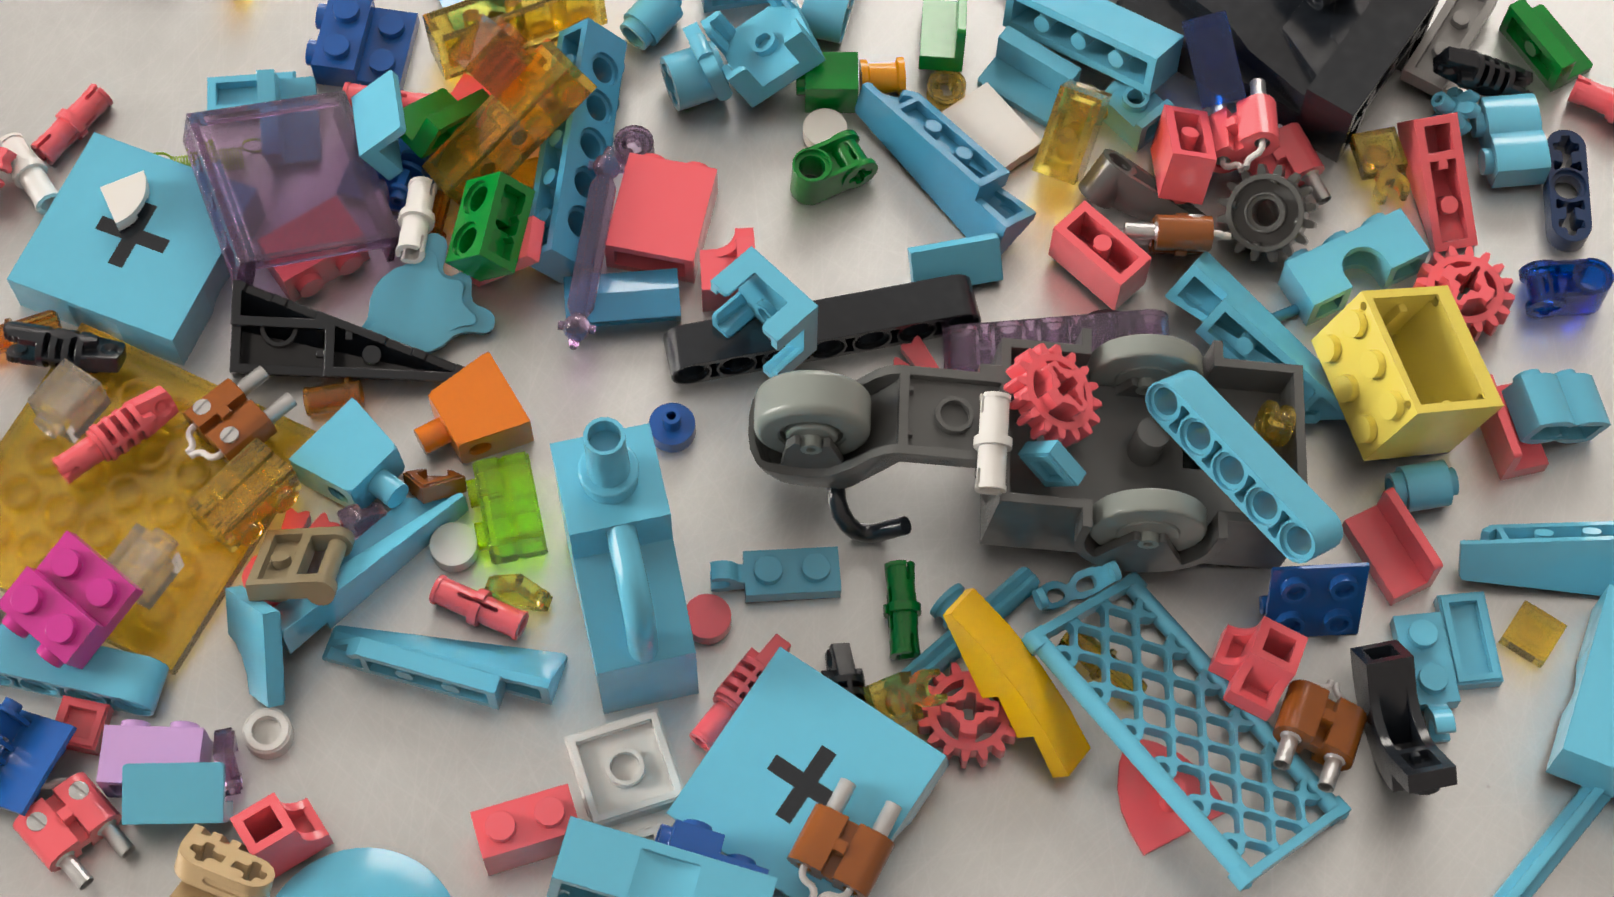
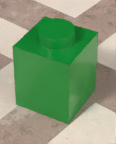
M822 52L826 60L796 79V95L805 96V113H811L822 108L833 109L839 113H856L855 106L858 100V52Z

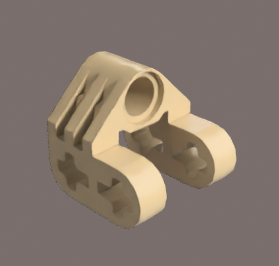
M195 824L180 843L174 869L181 882L170 897H269L275 871L269 862L250 854L243 843L234 839L230 842L224 835L217 832L211 834L205 827Z

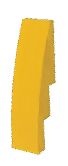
M975 588L966 589L945 611L943 618L981 697L999 698L1017 738L1034 737L1053 778L1070 776L1091 748L1069 706L1035 656L1031 655L1012 627Z

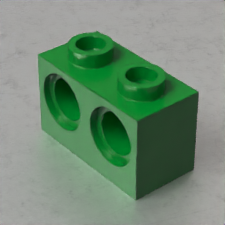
M502 171L467 180L445 263L478 281L514 274L535 190Z

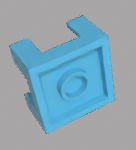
M767 0L770 6L737 28H734L720 11L714 12L701 21L707 36L724 54L728 64L722 67L727 81L752 108L826 60L796 0Z
M754 247L748 248L710 281L711 291L716 295L720 293L724 297L731 295L739 288V291L712 315V325L726 338H731L754 317L763 324V333L771 339V345L779 351L763 365V372L769 378L793 371L817 350L818 305Z

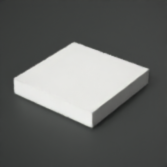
M988 82L942 111L948 119L1008 171L1013 170L1042 150L1043 141Z
M658 708L564 737L590 822L611 827L668 809L684 788Z

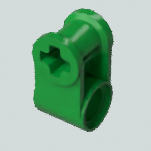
M844 130L835 134L830 139L796 153L792 163L790 191L792 196L804 205L819 204L846 190L864 185L877 173L878 165L872 158H867L858 144L860 139L856 131ZM805 175H814L817 178H808Z

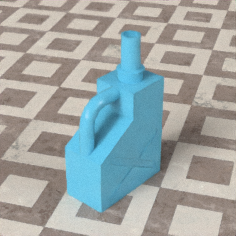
M599 417L592 420L586 426L583 437L550 443V450L566 540L604 714L698 694L699 687L696 650L673 541L671 512L650 423L623 428L615 419Z

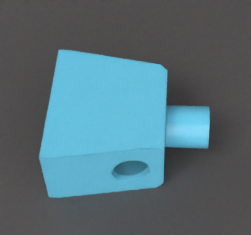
M353 398L289 458L298 480L303 485L356 513L363 512L376 498L389 508H395L404 501L409 491L408 485L398 478L403 473L405 465L397 447Z

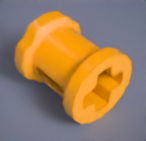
M896 57L895 62L868 63L866 59H859L860 90L862 84L869 82L873 83V86L881 93H897L899 97L902 91L906 90L904 58Z

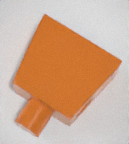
M489 351L482 354L430 392L428 398L435 419L413 430L418 443L426 455L450 443L461 463L466 464L534 441L531 421Z

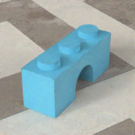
M1401 208L1387 215L1377 213L1363 222L1361 227L1348 233L1344 230L1336 232L1328 237L1321 246L1310 251L1304 248L1294 252L1293 255L1285 260L1277 284L1290 304L1298 306L1300 311L1298 315L1305 326H1308L1345 308L1353 289L1352 284L1344 274L1345 270H1363L1376 280L1381 289H1386L1417 274L1421 265L1425 263L1430 249Z

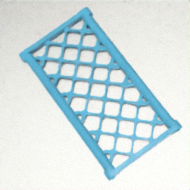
M1132 572L1109 588L1046 624L1027 632L1021 641L1031 655H1037L1226 869L1229 873L1228 879L1242 892L1251 888L1252 884L1259 877L1328 827H1332L1340 820L1346 819L1352 809L1340 795L1336 797L1333 793L1319 790L1317 787L1319 777L1296 752L1290 769L1286 770L1297 782L1294 791L1277 787L1273 783L1271 769H1278L1273 765V761L1279 746V742L1273 736L1274 728L1268 721H1264L1224 700L1222 701L1231 709L1228 717L1213 714L1206 709L1205 695H1218L1223 699L1229 681L1208 671L1211 658L1146 588L1148 584L1137 572ZM1126 594L1134 602L1131 610L1112 604V602ZM1095 612L1100 616V627L1081 622V620ZM1109 615L1127 620L1131 624L1132 636L1114 632L1109 626ZM1153 623L1166 638L1163 645L1144 640L1140 634V624L1150 625ZM1066 630L1069 634V646H1055L1049 640ZM1078 633L1098 639L1101 644V655L1081 649L1078 645ZM1110 642L1128 647L1132 651V663L1113 658L1110 654ZM1141 651L1160 656L1163 660L1164 672L1145 667L1141 662ZM1172 659H1185L1198 673L1195 681L1177 676L1173 672ZM1078 660L1098 666L1101 670V682L1092 681L1087 683L1074 668ZM1110 669L1129 674L1133 679V691L1114 686L1110 680ZM1142 678L1162 684L1165 700L1146 695L1142 690ZM1174 687L1191 691L1196 697V709L1177 703L1174 699ZM1114 697L1130 702L1134 708V719L1125 718L1120 720L1107 705L1110 698ZM1143 706L1162 711L1166 718V728L1147 723L1143 718ZM1175 715L1194 720L1197 724L1198 737L1179 732L1175 727ZM1206 723L1226 729L1229 735V745L1210 740L1207 736ZM1250 731L1264 746L1261 754L1242 749L1238 741V732L1246 733ZM1146 734L1163 739L1167 745V757L1157 756L1154 758L1140 743L1143 735ZM1176 743L1195 748L1199 755V766L1181 761L1176 755ZM1208 751L1226 756L1230 761L1231 774L1212 769L1208 763ZM1240 760L1256 764L1261 768L1262 783L1242 776ZM1177 771L1198 778L1200 782V795H1186L1173 780ZM1209 780L1228 785L1232 790L1233 803L1213 798L1210 794ZM1241 789L1259 793L1264 799V812L1246 807L1242 802ZM1273 797L1291 802L1295 806L1296 820L1277 815L1274 810ZM1317 805L1325 814L1310 824L1306 819L1305 806L1312 807ZM1211 809L1227 813L1233 818L1234 833L1226 832L1221 834L1207 818ZM1243 818L1262 823L1266 829L1267 842L1248 837L1244 832ZM1275 826L1291 830L1296 835L1280 845L1276 840ZM1245 848L1260 851L1266 855V857L1252 867L1241 856Z

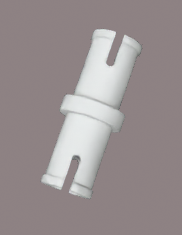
M18 132L8 133L1 137L0 147L7 148L17 154L16 158L11 162V179L18 188L25 190L33 202L36 211L39 214H46L59 191L55 189L47 176V166L41 158L34 156L22 134Z
M417 176L410 179L406 204L401 208L398 216V225L401 230L395 254L397 257L401 256L400 260L408 264H417L424 260L428 233L433 230L435 225V215L432 210L437 193V184H432L433 180L425 176Z
M987 391L984 394H980L979 434L975 435L973 439V448L978 451L974 490L985 495H1001L1006 493L1007 452L1012 450L1013 438L1008 436L1011 395L1005 392Z

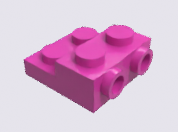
M67 530L36 569L26 566L0 599V609L6 615L1 622L16 635L26 639L30 634L41 644L36 649V652L51 665L61 668L63 664L83 669L144 591L78 535Z

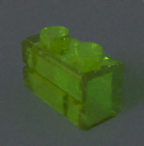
M523 451L503 455L502 458L492 457L472 463L475 479L466 480L471 508L480 507L483 521L474 523L479 551L488 549L491 562L495 565L517 561L519 558L528 559L543 556L548 553L529 454Z

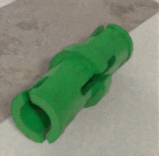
M893 560L884 564L887 604L883 605V615L888 619L890 635L889 655L892 660H914L921 654L918 639V617L922 613L921 603L917 601L915 593V563L913 561L907 562L906 560Z

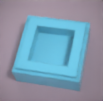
M1059 440L1027 441L1018 453L1020 459L1045 487L1078 486L1087 474Z

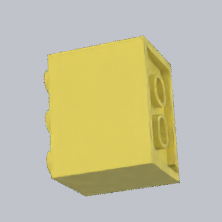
M1448 285L1361 291L1311 340L1364 461L1448 453L1504 406Z

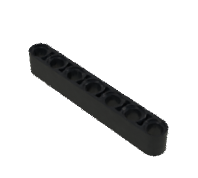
M962 274L948 275L813 300L818 305L817 350L802 363L912 343L917 335L923 341L961 334L976 328L981 322V317L970 277ZM756 317L731 338H726L712 325V319L679 325L669 329L663 335L671 379L677 384H693L763 371V365L779 351L771 345V339L763 333V324Z

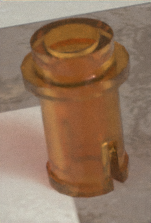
M351 377L344 378V383L303 388V401L308 417L315 414L339 411L351 398L355 399L362 408L365 406L362 383L360 380L352 381Z

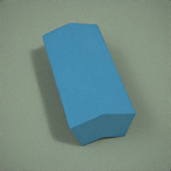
M677 268L563 277L566 325L568 329L681 320Z

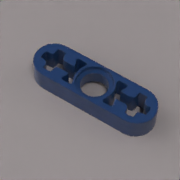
M1558 130L1553 132L1547 139L1551 157V170L1545 183L1542 184L1546 237L1549 243L1557 250L1574 252L1584 245L1592 230L1586 144L1577 133L1570 130ZM1557 147L1564 148L1565 154L1570 155L1565 168H1561L1563 156L1561 151L1556 150ZM1564 182L1572 185L1576 189L1578 196L1572 199L1560 196L1555 190V184ZM1567 213H1572L1569 223L1570 229L1576 231L1575 235H1569L1567 228L1562 227Z

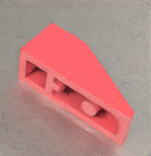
M1454 112L1397 123L1403 167L1432 253L1447 251L1449 246L1460 249L1478 245L1458 113Z

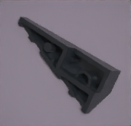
M232 280L229 368L231 374L248 375L260 365L269 376L445 382L464 368L462 365L452 363L332 315L306 307L285 297L249 285L246 282Z

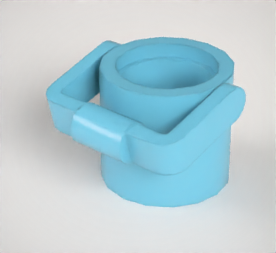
M697 22L683 28L690 47L660 58L662 76L674 107L679 112L717 98L720 101L728 100L732 96V90L722 70L724 64L715 44L711 40L707 41Z

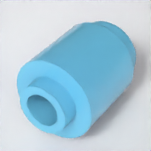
M637 0L623 16L624 22L620 25L622 34L638 49L646 50L649 45L655 46L682 18L683 11L680 7L682 1Z
M1442 459L1398 466L1395 472L1386 473L1385 490L1393 487L1409 512L1450 506L1453 502V496L1459 493L1457 473L1453 467L1448 468L1446 462Z

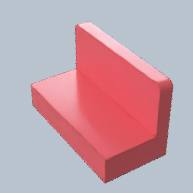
M1490 374L1504 406L1484 422L1480 428L1500 481L1545 471L1549 462L1542 444H1527L1519 440L1502 391L1510 384L1497 386L1493 375Z
M1393 487L1383 491L1377 505L1344 520L1342 524L1343 532L1362 562H1369V573L1390 606L1431 587L1443 567L1439 556Z

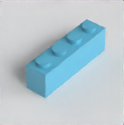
M1006 0L1003 26L1007 27L1009 25L1034 41L1126 85L1132 86L1149 96L1177 72L1184 35L1108 0Z

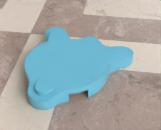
M430 233L427 237L426 255L422 262L417 264L407 263L394 268L382 277L374 287L370 298L368 318L362 327L432 354L445 347L452 339L459 335L469 333L489 334L494 329L495 317L490 310L473 302L472 279L469 275L459 272L448 276L444 273L443 268L448 249L447 241L440 234Z

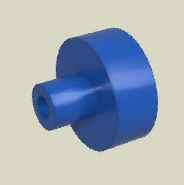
M666 403L657 407L650 416L649 423L654 444L657 448L665 452L674 453L680 452L692 444L696 435L695 418L686 406L679 403Z

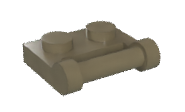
M340 526L268 530L245 584L249 601L269 600L271 602H283L288 599L308 598V600L316 605L324 606L330 604L338 589L336 577L343 558L350 554L355 543L353 533L349 529ZM315 551H325L318 572L307 574Z

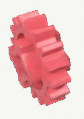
M1449 246L1444 257L1438 252H1434L1428 264L1423 263L1421 265L1413 287L1448 285L1474 342L1478 341L1482 331L1492 336L1498 325H1503L1511 312L1509 309L1515 300V295L1509 293L1513 280L1512 278L1500 277L1505 267L1502 263L1496 264L1493 267L1488 263L1490 253L1485 252L1480 258L1474 257L1473 247L1468 246L1464 254L1459 255L1454 246ZM1465 288H1469L1467 295L1464 294L1463 297L1460 300H1458L1457 297L1459 293L1462 294Z
M1040 343L1014 358L1015 363L1006 370L1007 375L1012 380L1004 385V390L1013 394L1014 400L1011 401L1009 409L1019 411L1021 416L1016 422L1018 426L1028 424L1031 427V439L1035 440L1043 435L1044 440H1059L1067 448L1093 433L1091 428L1100 423L1101 420L1094 411L1102 407V401L1092 395V392L1099 388L1096 382H1088L1086 375L1090 369L1087 365L1081 368L1075 365V353L1071 352L1064 357L1062 356L1060 345L1055 344L1048 349L1044 343Z
M957 662L951 663L950 675L947 677L939 670H936L933 673L932 679L935 687L923 684L920 696L925 701L917 702L915 715L923 718L917 725L918 734H930L927 743L934 748L940 746L948 761L953 755L958 756L960 767L966 769L969 763V758H976L979 765L985 767L988 761V753L990 752L999 759L1003 758L1006 750L1003 742L1014 745L1017 736L999 698L992 697L995 701L989 698H982L969 670L961 671ZM962 687V689L956 692L953 696L946 695L948 692L956 688ZM964 709L973 710L974 720L964 719ZM942 728H947L956 739L949 736ZM984 733H994L985 740L975 742Z

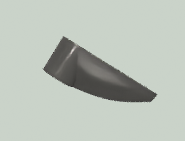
M1105 149L1078 184L1081 193L1098 207L1104 209L1113 207L1147 222H1150L1157 214L1175 215V213H1188L1187 215H1205L1191 203L1176 204L1171 200L1158 198L1155 177L1122 154L1111 149Z

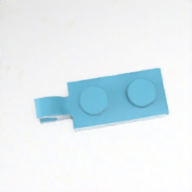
M838 546L743 551V564L727 560L710 562L711 591L725 592L744 589L745 603L841 597Z
M1431 612L1393 616L1389 623L1393 640L1397 639L1414 656L1418 701L1421 711L1424 712L1429 735L1434 743L1449 742L1451 740L1450 733L1456 732L1455 718L1451 708H1457L1461 699L1441 613Z

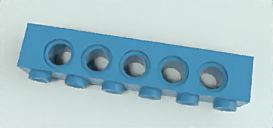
M586 18L559 32L533 188L535 194L529 217L535 216L545 222L540 261L530 267L561 284L564 283L563 277L586 275L593 271V265L596 260L595 251L598 231L602 221L603 198L608 181L607 172L610 152L614 142L613 132L616 112L619 107L621 79L625 69L624 60L627 42L590 18Z

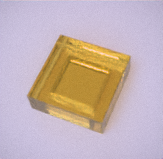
M1525 600L1500 638L1499 643L1541 668L1567 625Z

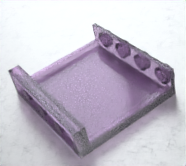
M345 90L186 114L183 144L231 280H240L253 286L256 270L380 248H382L387 262L394 261L401 230L398 225V215H393L389 207V191L386 181L383 178L379 179L376 170L359 157L353 108L349 103Z

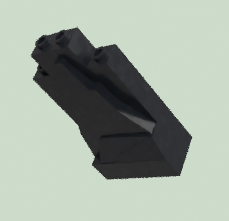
M1118 0L1116 4L1184 35L1177 72L1219 96L1226 98L1231 103L1236 105V102L1251 96V80L1255 78L1265 80L1266 94L1272 96L1276 101L1278 124L1285 126L1290 123H1299L1315 151L1337 163L1359 132L1369 105L1394 70L1402 71L1418 47L1427 32L1439 0H1337L1321 10L1313 9L1306 0Z

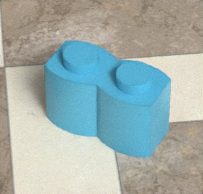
M1534 93L1481 97L1478 103L1481 106L1480 114L1478 117L1469 120L1472 126L1470 130L1473 138H1478L1481 146L1478 153L1480 174L1487 176L1491 188L1544 184L1551 170V157L1548 142L1542 130L1540 109Z
M1529 369L1514 376L1513 383L1502 391L1519 440L1523 443L1540 444L1557 441L1559 443L1571 444L1592 440L1611 426L1592 375L1587 373H1576L1573 369H1566L1552 374L1541 373L1539 369Z

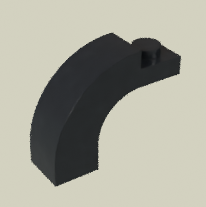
M1397 639L1350 648L1357 705L1367 713L1364 731L1374 761L1391 791L1406 790L1409 794L1430 795L1438 792L1442 787L1457 785L1456 765L1436 746L1424 723L1417 695L1414 656Z

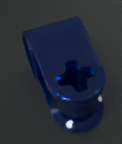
M1598 258L1559 261L1537 260L1527 263L1519 269V280L1525 284L1528 301L1525 304L1526 315L1535 319H1544L1562 315H1588L1595 313L1601 308L1614 282V273L1611 267L1605 261ZM1581 283L1589 284L1593 286L1596 290L1588 289L1584 287Z

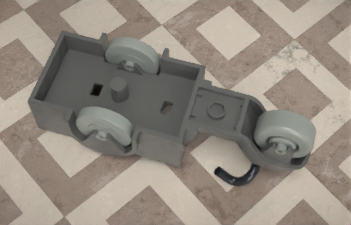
M1082 328L1075 344L1002 337L991 364L980 363L977 372L891 365L876 369L854 380L834 372L798 370L782 373L766 380L758 388L752 400L748 425L749 447L759 467L768 475L784 483L826 487L828 505L839 529L849 538L865 543L881 542L910 534L912 529L910 520L906 516L874 524L861 523L853 516L849 509L845 488L852 487L898 462L975 468L976 479L978 451L973 448V439L975 435L979 434L980 394H984L987 391L1008 393L1004 390V385L1012 379L1006 373L1007 368L1015 363L1014 358L1040 343H1044L1048 349L1055 344L1060 345L1062 356L1064 357L1071 352L1075 353V365L1078 368L1087 365L1090 369L1086 375L1088 382L1098 383L1099 388L1094 390L1092 395L1102 401V407L1094 411L1101 419L1100 423L1091 428L1093 431L1091 435L1066 448L1087 474L1078 486L1045 487L1018 455L1027 441H1037V439L1033 440L1030 438L1031 427L1028 424L1023 426L1017 425L1016 422L1021 416L1019 411L1009 409L1008 436L1013 438L1012 450L1007 452L1006 493L1001 495L980 494L979 544L1077 552L1087 561L1099 566L1115 560L1120 571L1167 572L1193 567L1202 563L1263 569L1280 567L1286 557L1201 468L1200 470L1183 468V449L1148 412L1145 403V394L1148 387L1157 381L1185 370L1196 371L1202 375L1308 484L1303 365L1223 358V341L1213 340L1203 357L1201 352L1191 343L1180 338L1161 334H1134L1118 337L1101 344L1093 352L1092 329ZM1010 394V395H1011V401H1012V400H1014V396H1013V394Z

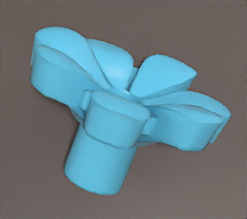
M1458 87L1448 89L1447 93L1443 91L1437 92L1431 99V105L1435 114L1430 117L1457 112L1461 136L1465 135L1472 129L1467 119L1476 118L1481 112V106L1476 104L1480 99V95L1471 89L1463 92Z

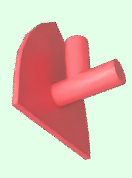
M1140 740V743L1154 758L1157 756L1167 757V747L1154 741ZM1122 752L1117 781L1120 809L1131 836L1143 856L1191 832V830ZM1176 752L1177 757L1181 761L1191 763L1183 755ZM1177 771L1173 780L1186 795H1200V782L1198 778ZM1209 781L1212 797L1223 801L1216 788ZM1211 809L1207 818L1209 821H1212L1225 813Z

